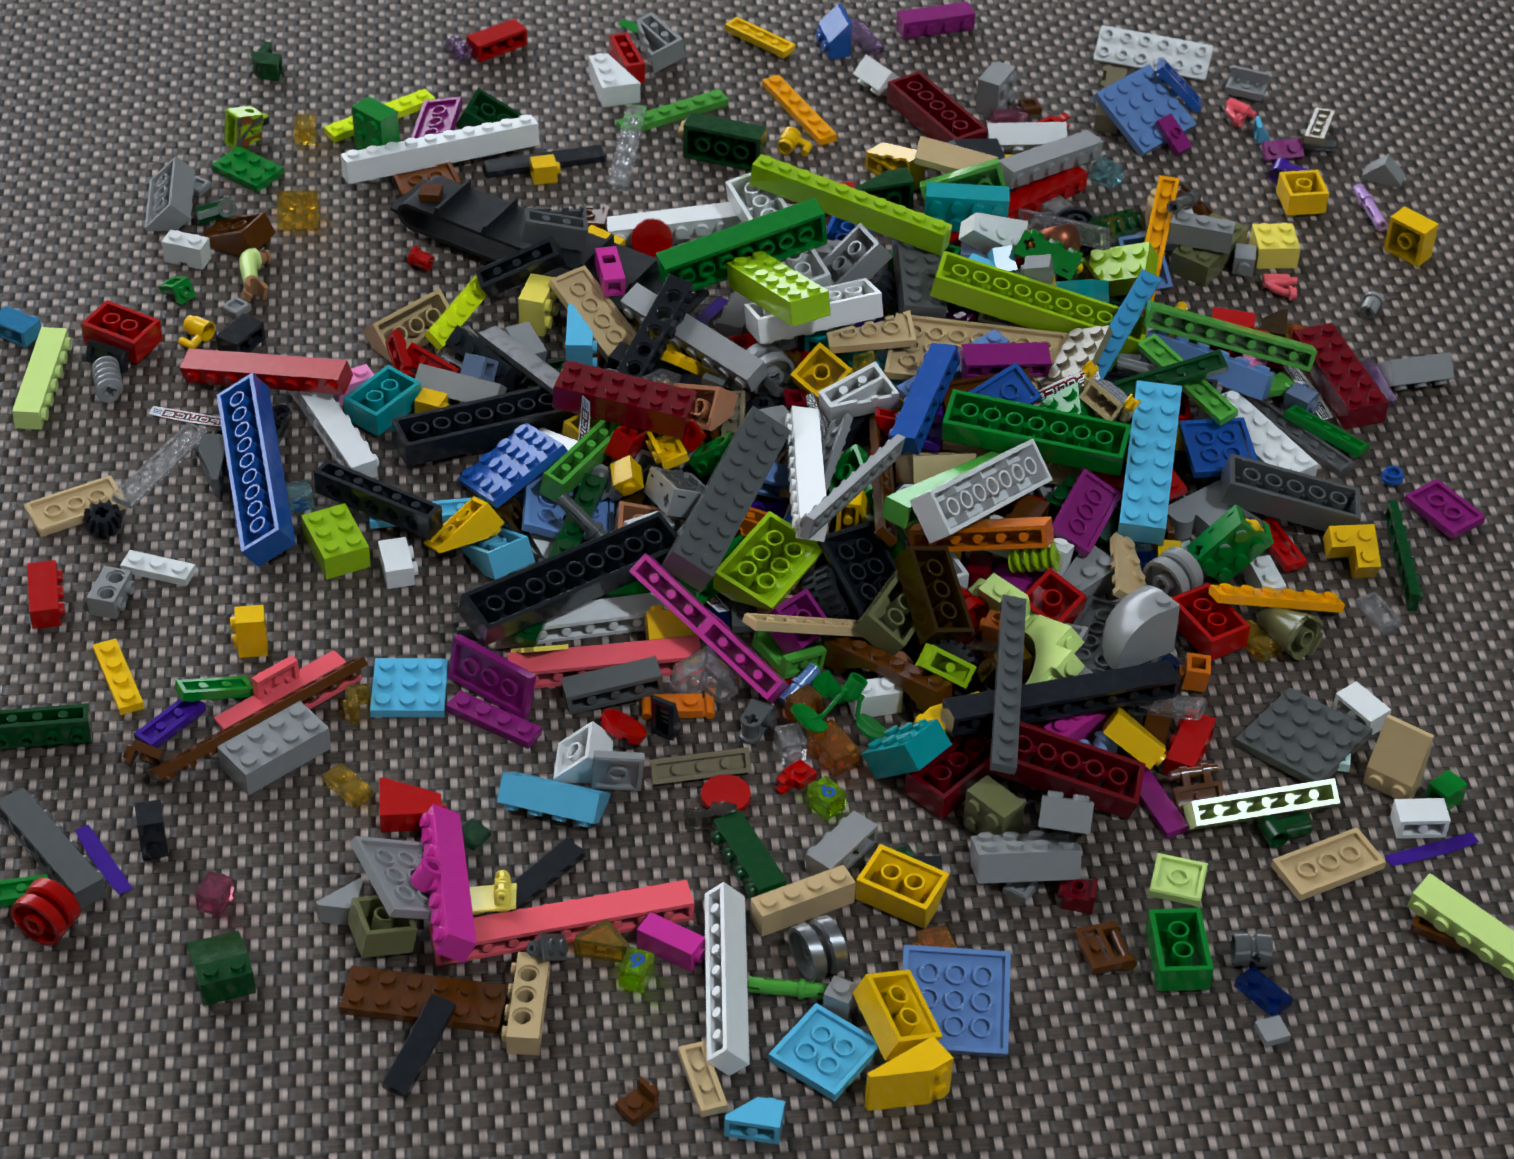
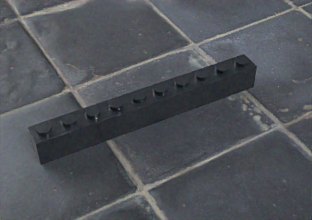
M1164 660L1022 685L1020 721L1028 724L1175 698L1178 694L1181 678L1171 662ZM995 690L943 699L940 718L951 737L992 730Z

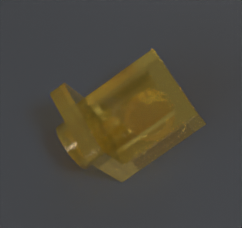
M369 683L345 686L347 700H342L344 715L349 714L350 724L360 723L358 705L371 704V687Z

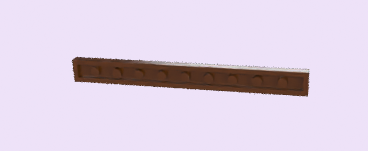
M875 413L869 417L871 455L876 454L879 447L885 446L888 440L874 420ZM892 465L872 483L875 515L874 532L881 542L885 541L889 547L898 542L897 525L882 518L883 502L886 496L894 493Z
M365 657L352 658L148 770L147 772L151 780L165 782L175 777V771L181 768L186 770L197 764L196 760L203 756L208 758L218 753L217 746L298 701L314 700L322 695V690L326 688L331 690L340 686L342 679L346 677L351 679L362 673L361 669L368 666Z

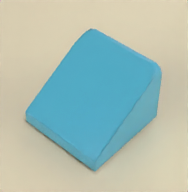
M1256 116L1253 134L1257 144H1262L1263 141H1271L1260 116Z

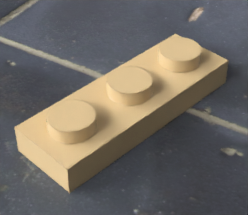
M705 1041L679 1046L678 1055L701 1118L728 1112V1104L715 1068L707 1062Z

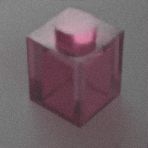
M208 871L195 892L197 911L222 917L235 895L233 878L225 874Z

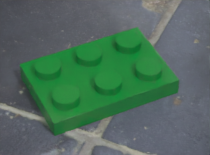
M237 146L211 164L213 172L256 193L284 174V167L240 146Z

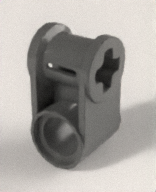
M752 698L740 718L742 725L739 732L740 740L746 744L758 743L774 719L776 706Z

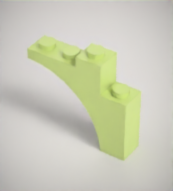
M1039 614L1025 630V634L1035 644L1036 648L1035 664L1026 684L1077 676L1085 667L1075 655V652L1082 646L1084 641L1071 626Z

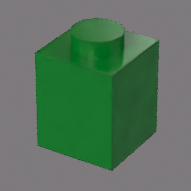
M1447 770L1429 782L1425 798H1444L1447 810L1449 811L1463 801L1468 784L1452 771Z

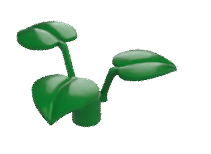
M830 670L820 673L813 679L811 684L813 689L820 696L833 700L821 714H817L811 707L801 703L792 705L790 709L791 714L794 715L803 727L815 733H823L827 730L828 725L822 719L837 703H852L854 700H858L855 717L858 720L855 722V725L866 737L875 740L883 738L885 736L884 732L887 730L871 716L860 713L862 701L865 698L862 692L868 682L858 673H851L843 687L835 681Z

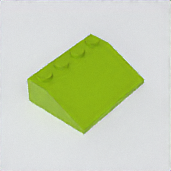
M769 511L718 567L713 577V589L733 601L772 611L823 552L817 541L796 538V532L792 528V524Z

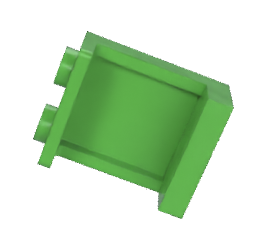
M755 631L752 642L755 650L783 679L797 676L809 662L816 665L819 670L822 669L827 653L823 645L815 647L808 645L798 652L784 654L769 631Z

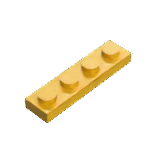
M735 17L725 24L726 32L783 59L796 50V44L739 17Z
M117 639L92 645L120 716L144 709L143 700Z

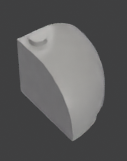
M1150 585L1137 588L1123 597L1112 609L1103 630L1101 646L1104 651L1103 656L1110 668L1118 669L1140 665L1173 652L1180 605L1165 592Z

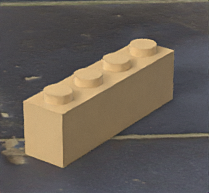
M843 864L751 898L750 920L761 937L854 903L856 882Z

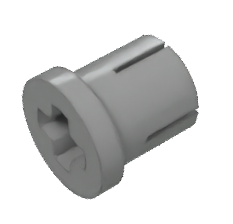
M1374 291L1367 292L1359 309L1360 315L1362 317L1365 316L1366 319H1373L1377 311L1384 305L1382 295Z

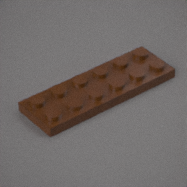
M351 966L339 1011L340 1014L416 1023L428 999L433 994L456 1003L457 1008L446 1027L499 1034L508 1000L509 985Z

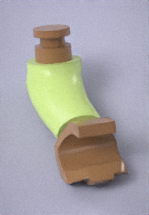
M249 248L240 256L239 267L244 284L241 299L248 303H251L253 295H258L262 300L267 298L269 287L258 279V270L264 264H270L272 260L271 254L267 249L258 251L256 248Z

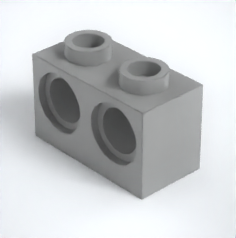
M109 566L103 567L86 597L89 615L117 619L120 612L125 609L127 599L135 591V581H133L130 570Z

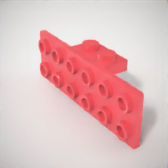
M331 651L299 669L298 660L291 655L253 676L254 695L215 716L214 722L223 730L346 661L338 653ZM360 674L351 679L346 677L341 680L342 684L331 690L326 688L321 691L322 695L311 701L306 699L302 703L309 709H312L362 680V676Z

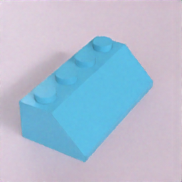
M503 772L497 802L503 803L504 809L518 811L519 807L528 809L527 814L542 817L543 813L552 815L551 819L566 822L567 818L576 820V825L591 827V824L600 822L611 793L520 772Z

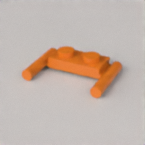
M712 678L704 680L705 698H702V693L654 694L676 703L679 718H715L714 680ZM651 696L641 698L642 719L644 720L652 718Z

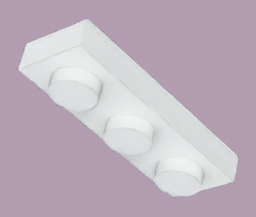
M133 550L128 552L120 564L121 569L130 570L133 575L187 586L196 572L195 564Z

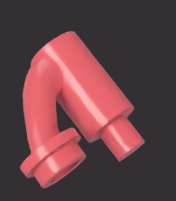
M1229 98L1226 102V114L1232 120V125L1235 128L1242 127L1245 119L1248 117L1255 119L1257 116V112L1252 110L1250 105L1233 98Z
M1263 274V288L1287 297L1288 301L1296 300L1297 288L1289 285H1297V277H1290L1289 274Z

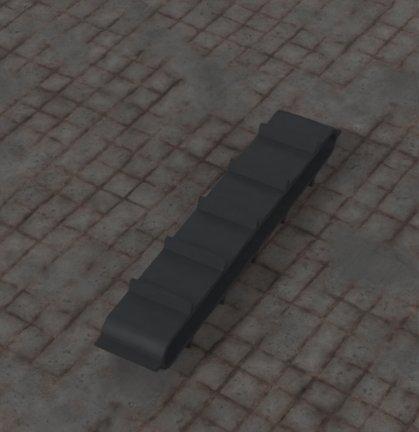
M438 175L433 176L429 181L422 179L390 207V210L398 215L405 227L435 239V247L438 248L443 243L481 257L483 266H486L490 261L495 262L536 244L520 241L519 227L525 208L518 206L517 197L513 198L510 202L471 188L470 179H467L463 184ZM422 183L443 184L444 191L440 203L419 202V192ZM588 232L583 251L561 248L566 264L543 274L544 276L557 277L585 265L600 285L595 267V248L616 246L626 278L625 295L636 283H639L656 295L659 294L662 288L657 257L654 258L615 243L614 234H610L604 239ZM702 288L694 291L696 297L694 302L687 306V314H690L709 295L708 290ZM625 295L609 296L619 311L624 313L620 300ZM674 300V301H671L670 303H673V304H674V303H677V302H679V301ZM627 317V321L630 323L633 319Z

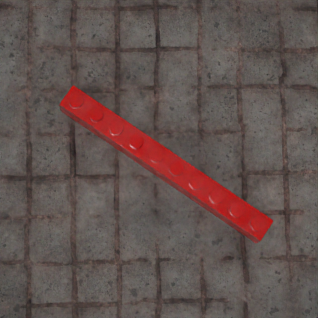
M1076 166L1030 182L1010 192L1011 202H1009L1008 218L1025 221L1085 190L1088 172ZM951 232L949 244L958 247L962 246V241L958 240L959 232Z

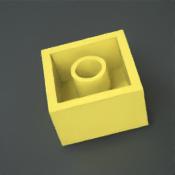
M1293 223L1252 224L1249 245H1257L1256 269L1297 268L1301 248Z
M531 273L518 298L519 324L529 321L536 334L544 337L547 329H551L553 317L557 316L559 304L556 303L557 296L548 285L550 279L555 277Z

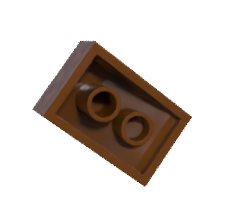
M266 212L220 219L201 236L209 238L210 247L241 256L249 248H256L258 250L261 246L268 244L270 238L276 232Z

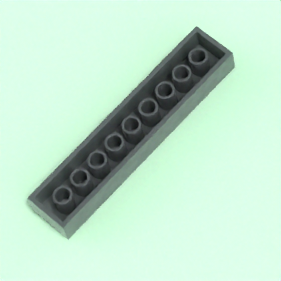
M752 406L738 426L661 566L699 592H702L717 571L789 436L790 429Z

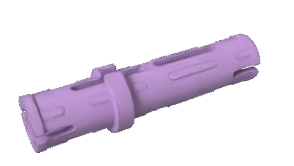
M1355 185L1352 191L1358 199L1359 206L1365 210L1376 230H1385L1388 222L1374 203V197L1368 193L1364 185Z

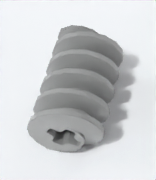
M112 356L100 357L92 364L91 368L96 396L102 402L112 403L119 398L123 391L119 362Z

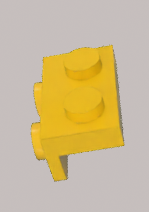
M646 431L649 439L645 440L656 464L661 463L664 469H671L690 460L679 438L663 435L655 439L651 431Z

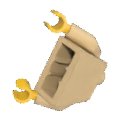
M1089 360L1081 368L1085 373L1084 390L1079 398L1106 420L1117 421L1120 419L1122 422H1128L1132 418L1135 409L1141 403V400H1136L1132 396L1133 394L1126 395L1110 381L1096 380L1095 373L1100 368L1094 365L1092 360Z

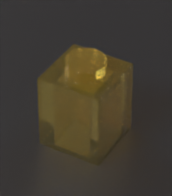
M296 114L293 127L295 144L315 145L318 131L316 114Z

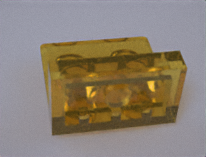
M277 191L278 231L319 230V191Z

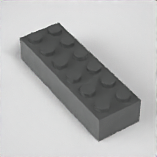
M893 239L892 253L899 313L903 314V312L910 310L911 315L945 319L947 302L930 296L941 256Z
M1230 454L1221 472V503L1229 506L1237 504L1242 509L1251 512H1257L1326 531L1329 526L1358 525L1361 520L1359 488L1235 454Z

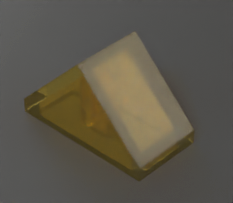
M606 919L576 935L575 956L627 964L628 942L611 922Z

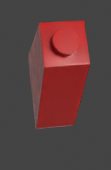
M379 778L381 833L422 831L419 825L420 819L424 812H428L432 804L447 809V804L441 803V793L388 778Z

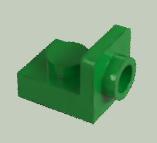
M174 276L158 286L162 294L174 296L178 305H182L196 296L189 277Z

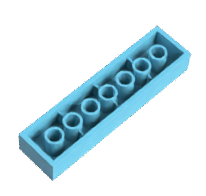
M1137 380L1134 398L1141 400V403L1135 409L1131 421L1118 534L1124 537L1128 536L1134 542L1163 545L1182 386Z

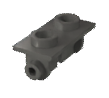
M540 933V939L530 941L527 944L526 951L532 957L542 956V960L566 961L568 943L564 934Z

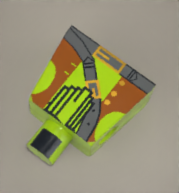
M252 106L225 109L224 143L234 149L237 146L244 148L262 138L263 126L270 123L268 115L266 113L262 114Z

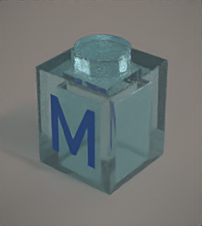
M308 480L286 484L291 516L315 511L314 495Z

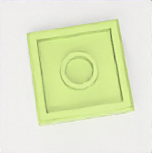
M1157 853L1149 896L1200 907L1208 863Z

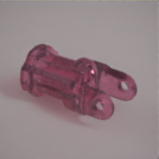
M1010 106L1007 109L1001 110L993 108L990 111L991 123H1018L1025 121L1028 117L1022 107Z

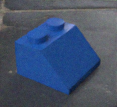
M837 4L818 23V30L815 36L817 42L821 44L822 52H825L828 59L850 57L852 23L842 4Z

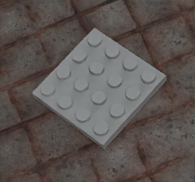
M354 836L350 845L388 915L395 918L430 920L429 893L419 891L410 881L411 876L423 859V842Z

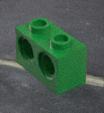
M732 431L695 450L688 462L700 479L713 473L734 435Z

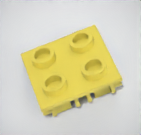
M506 870L496 872L494 885L470 887L473 915H480L490 911L504 913L516 909L517 883H511L509 872Z

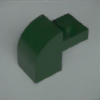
M264 41L257 52L251 51L253 74L263 80L279 81L283 72L282 54L272 53L271 42Z

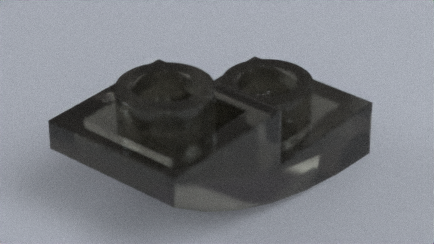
M721 801L711 802L710 810L700 807L685 808L683 814L685 830L713 829V820L736 812L737 804Z

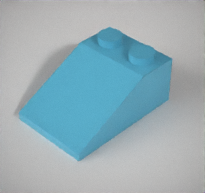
M568 304L565 345L566 360L597 367V357H593V354H597V340H593V331L574 305Z
M501 528L500 532L493 537L459 547L485 576L495 580L513 571L528 567L529 564L535 562L528 536Z

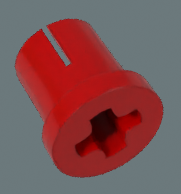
M414 246L408 254L407 264L428 271L432 268L435 257L422 251L420 247Z

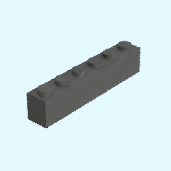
M23 787L0 799L1 821L48 876L71 892L79 903L80 909L106 896L104 889L106 880L100 870L95 871L88 856H82L73 839L69 840L66 837L60 824L56 825L53 822L47 809L43 810L40 807L34 794L30 795Z

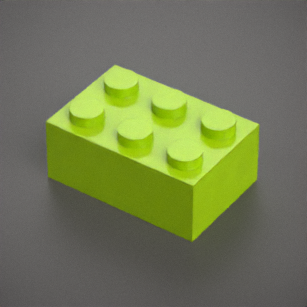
M1150 242L1091 250L1089 265L1100 280H1108L1109 297L1128 294L1142 269L1156 276L1159 256Z
M345 503L301 515L303 537L326 580L371 567L369 546Z

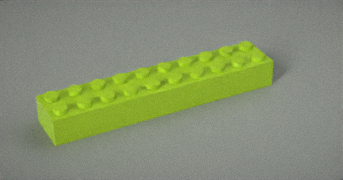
M943 251L930 292L931 297L1023 327L1068 334L1076 328L1109 326L1120 308L948 251ZM1143 314L1122 347L1121 354H1140V351L1137 349V343L1145 339L1147 327L1142 322Z

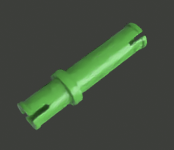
M749 976L748 993L798 997V1000H804V998L823 999L829 983L808 982L803 978H800V981Z

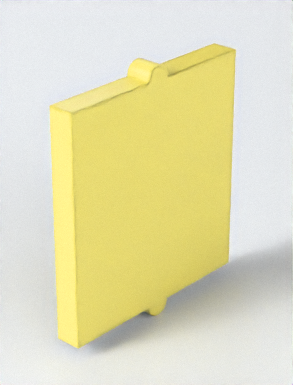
M568 644L514 648L511 649V653L562 650L569 647Z

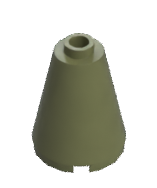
M1265 607L1257 615L1258 626L1295 660L1301 661L1304 660L1302 657L1306 655L1311 656L1319 647L1323 638V633L1320 632V625L1323 626V622L1314 615L1274 607Z

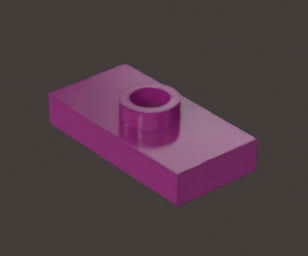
M1172 113L1155 122V125L1176 156L1193 146Z

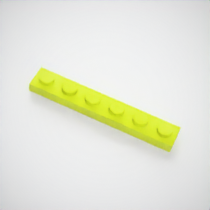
M422 89L384 104L397 110L398 118L421 110L424 101L434 100L435 97L426 89ZM352 116L325 126L324 134L334 143L354 136Z
M477 275L472 278L424 334L438 351L446 345V341L457 325L462 326L486 298L487 295L481 289Z

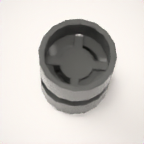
M1233 932L1230 944L1232 966L1248 967L1250 963H1253L1255 967H1271L1273 958L1271 933H1255L1251 937L1247 932Z

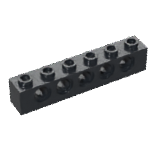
M669 274L618 365L617 371L648 379L649 375L652 376L654 374L659 357L662 358L664 351L666 352L668 341L672 340L676 334V326L685 318L687 306L691 305L695 300L696 293L694 292L692 282ZM674 300L679 301V302L674 303V304H673V303H670L671 301H674ZM663 318H668L667 321H661ZM652 336H659L657 339H651ZM644 353H648V354H649V355L646 356V357H642V356H641V355L644 354ZM634 371H638V372H639V373L636 374V375H632V374H631V373L634 372Z
M328 459L314 471L315 493L339 503H345L346 506L428 540L443 527L441 505Z

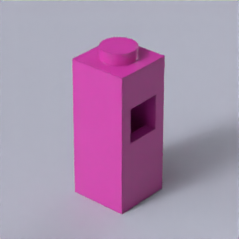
M617 247L595 248V267L603 296L625 295L626 278Z
M652 912L649 913L637 929V947L688 971H692L698 963L701 964L705 959L704 936Z

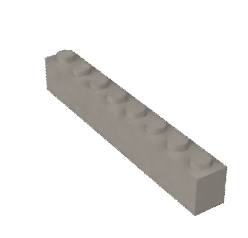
M636 283L620 300L624 308V314L630 319L635 318L642 324L657 295ZM687 313L684 320L676 326V334L670 340L674 347L678 349L681 347L694 359L697 357L709 369L713 367L725 379L729 377L741 389L746 388L753 392L769 374L763 360ZM663 318V319H661V321H667V320H668V318Z

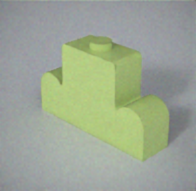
M995 573L987 580L979 578L968 589L973 596H978L987 602L989 611L992 609L1000 612V602L1003 594L1026 599L1025 630L1038 617L1037 614L1031 613L1028 595ZM1024 633V646L1036 655L1035 644Z

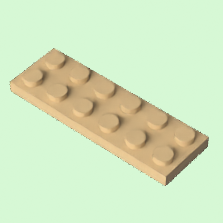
M585 265L550 279L548 285L565 308L568 310V304H573L591 328L593 340H597V350L607 363L609 355L620 342L630 346L636 335L635 330L609 296H603L601 286Z

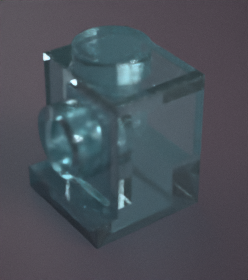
M1104 154L1093 163L1091 179L1112 188L1123 180L1124 166L1107 159L1108 155Z

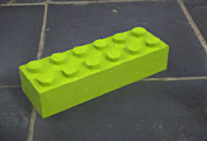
M763 251L755 252L752 256L737 257L734 261L726 263L728 285L731 289L792 327L831 315L829 291Z

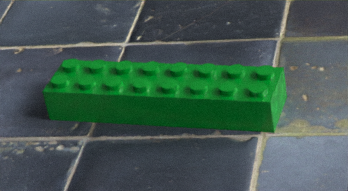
M814 197L658 252L656 257L660 283L663 286L669 274L692 282L694 291L728 280L726 263L734 261L737 257L752 256L755 252L763 251L781 261L826 245L828 242L825 213Z
M953 389L942 424L941 440L1005 452L1034 439L1044 461L1120 476L1129 444L1131 425Z

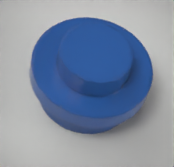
M1388 466L1381 473V480L1389 486H1397L1403 482L1404 476L1399 467Z

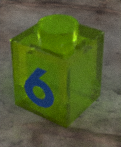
M826 775L820 780L812 782L807 787L806 804L825 821H828L845 810L846 792Z
M629 947L619 968V987L644 994L654 972V953Z

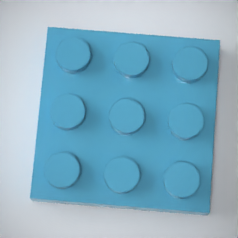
M375 658L370 716L444 718L448 659Z
M816 1003L768 1054V1061L833 1101H836L880 1050L873 1036Z

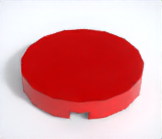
M648 218L636 225L633 229L631 240L635 251L655 258L656 253L671 248L673 237L671 229L665 222L656 218Z
M606 709L600 716L602 727L617 739L621 740L623 737L628 739V744L639 745L647 735L645 728L637 720L624 712Z
M729 774L717 775L709 778L703 784L701 801L704 808L706 806L710 813L722 817L739 810L742 811L744 808L746 810L751 801V791L745 780L738 776Z

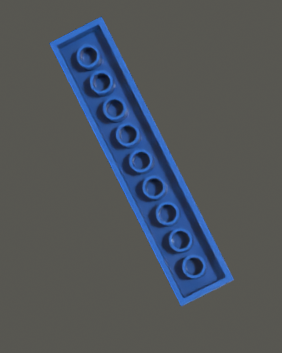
M251 373L217 394L241 553L259 567L295 545L296 541L269 387L254 373Z

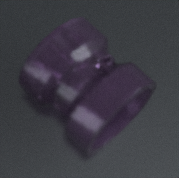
M458 35L450 36L445 43L446 51L460 61L467 59L471 54V45L463 41Z

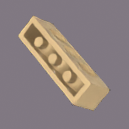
M518 952L517 962H512L511 978H514V983H509L508 999H511V1005L506 1004L505 1021H508V1026H503L502 1042H506L507 1054L540 1055L551 971L550 961L542 960V956L532 957L527 952Z

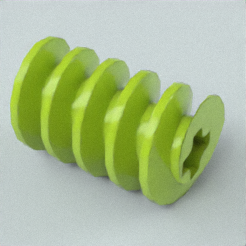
M1051 542L1050 549L1027 548L1011 550L1009 552L1008 565L1012 573L1017 572V570L1020 573H1024L1026 570L1030 573L1035 570L1043 572L1049 568L1055 569L1058 572L1060 571L1061 558L1056 543Z

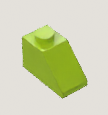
M928 643L925 644L915 664L965 689L976 669V666Z

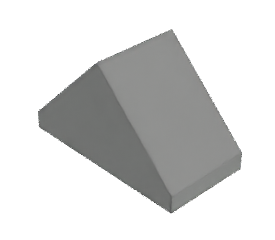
M1387 154L1366 165L1361 179L1401 188L1405 174L1391 155Z
M359 878L316 901L318 920L323 923L349 925L347 920L352 898L365 897L363 880Z

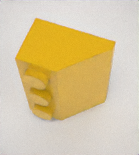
M880 844L856 879L855 899L925 929L937 911L950 873Z
M910 969L866 974L852 993L884 1060H892L932 1036L937 1041L943 1037Z

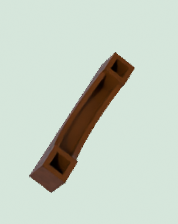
M832 635L824 640V648L827 650L823 665L840 673L853 667L881 674L901 687L915 701L917 709L923 712L932 706L943 703V699L952 697V682L939 675L930 673L922 667L906 662L902 658L895 657L882 649L873 647L865 641L858 640L852 636Z

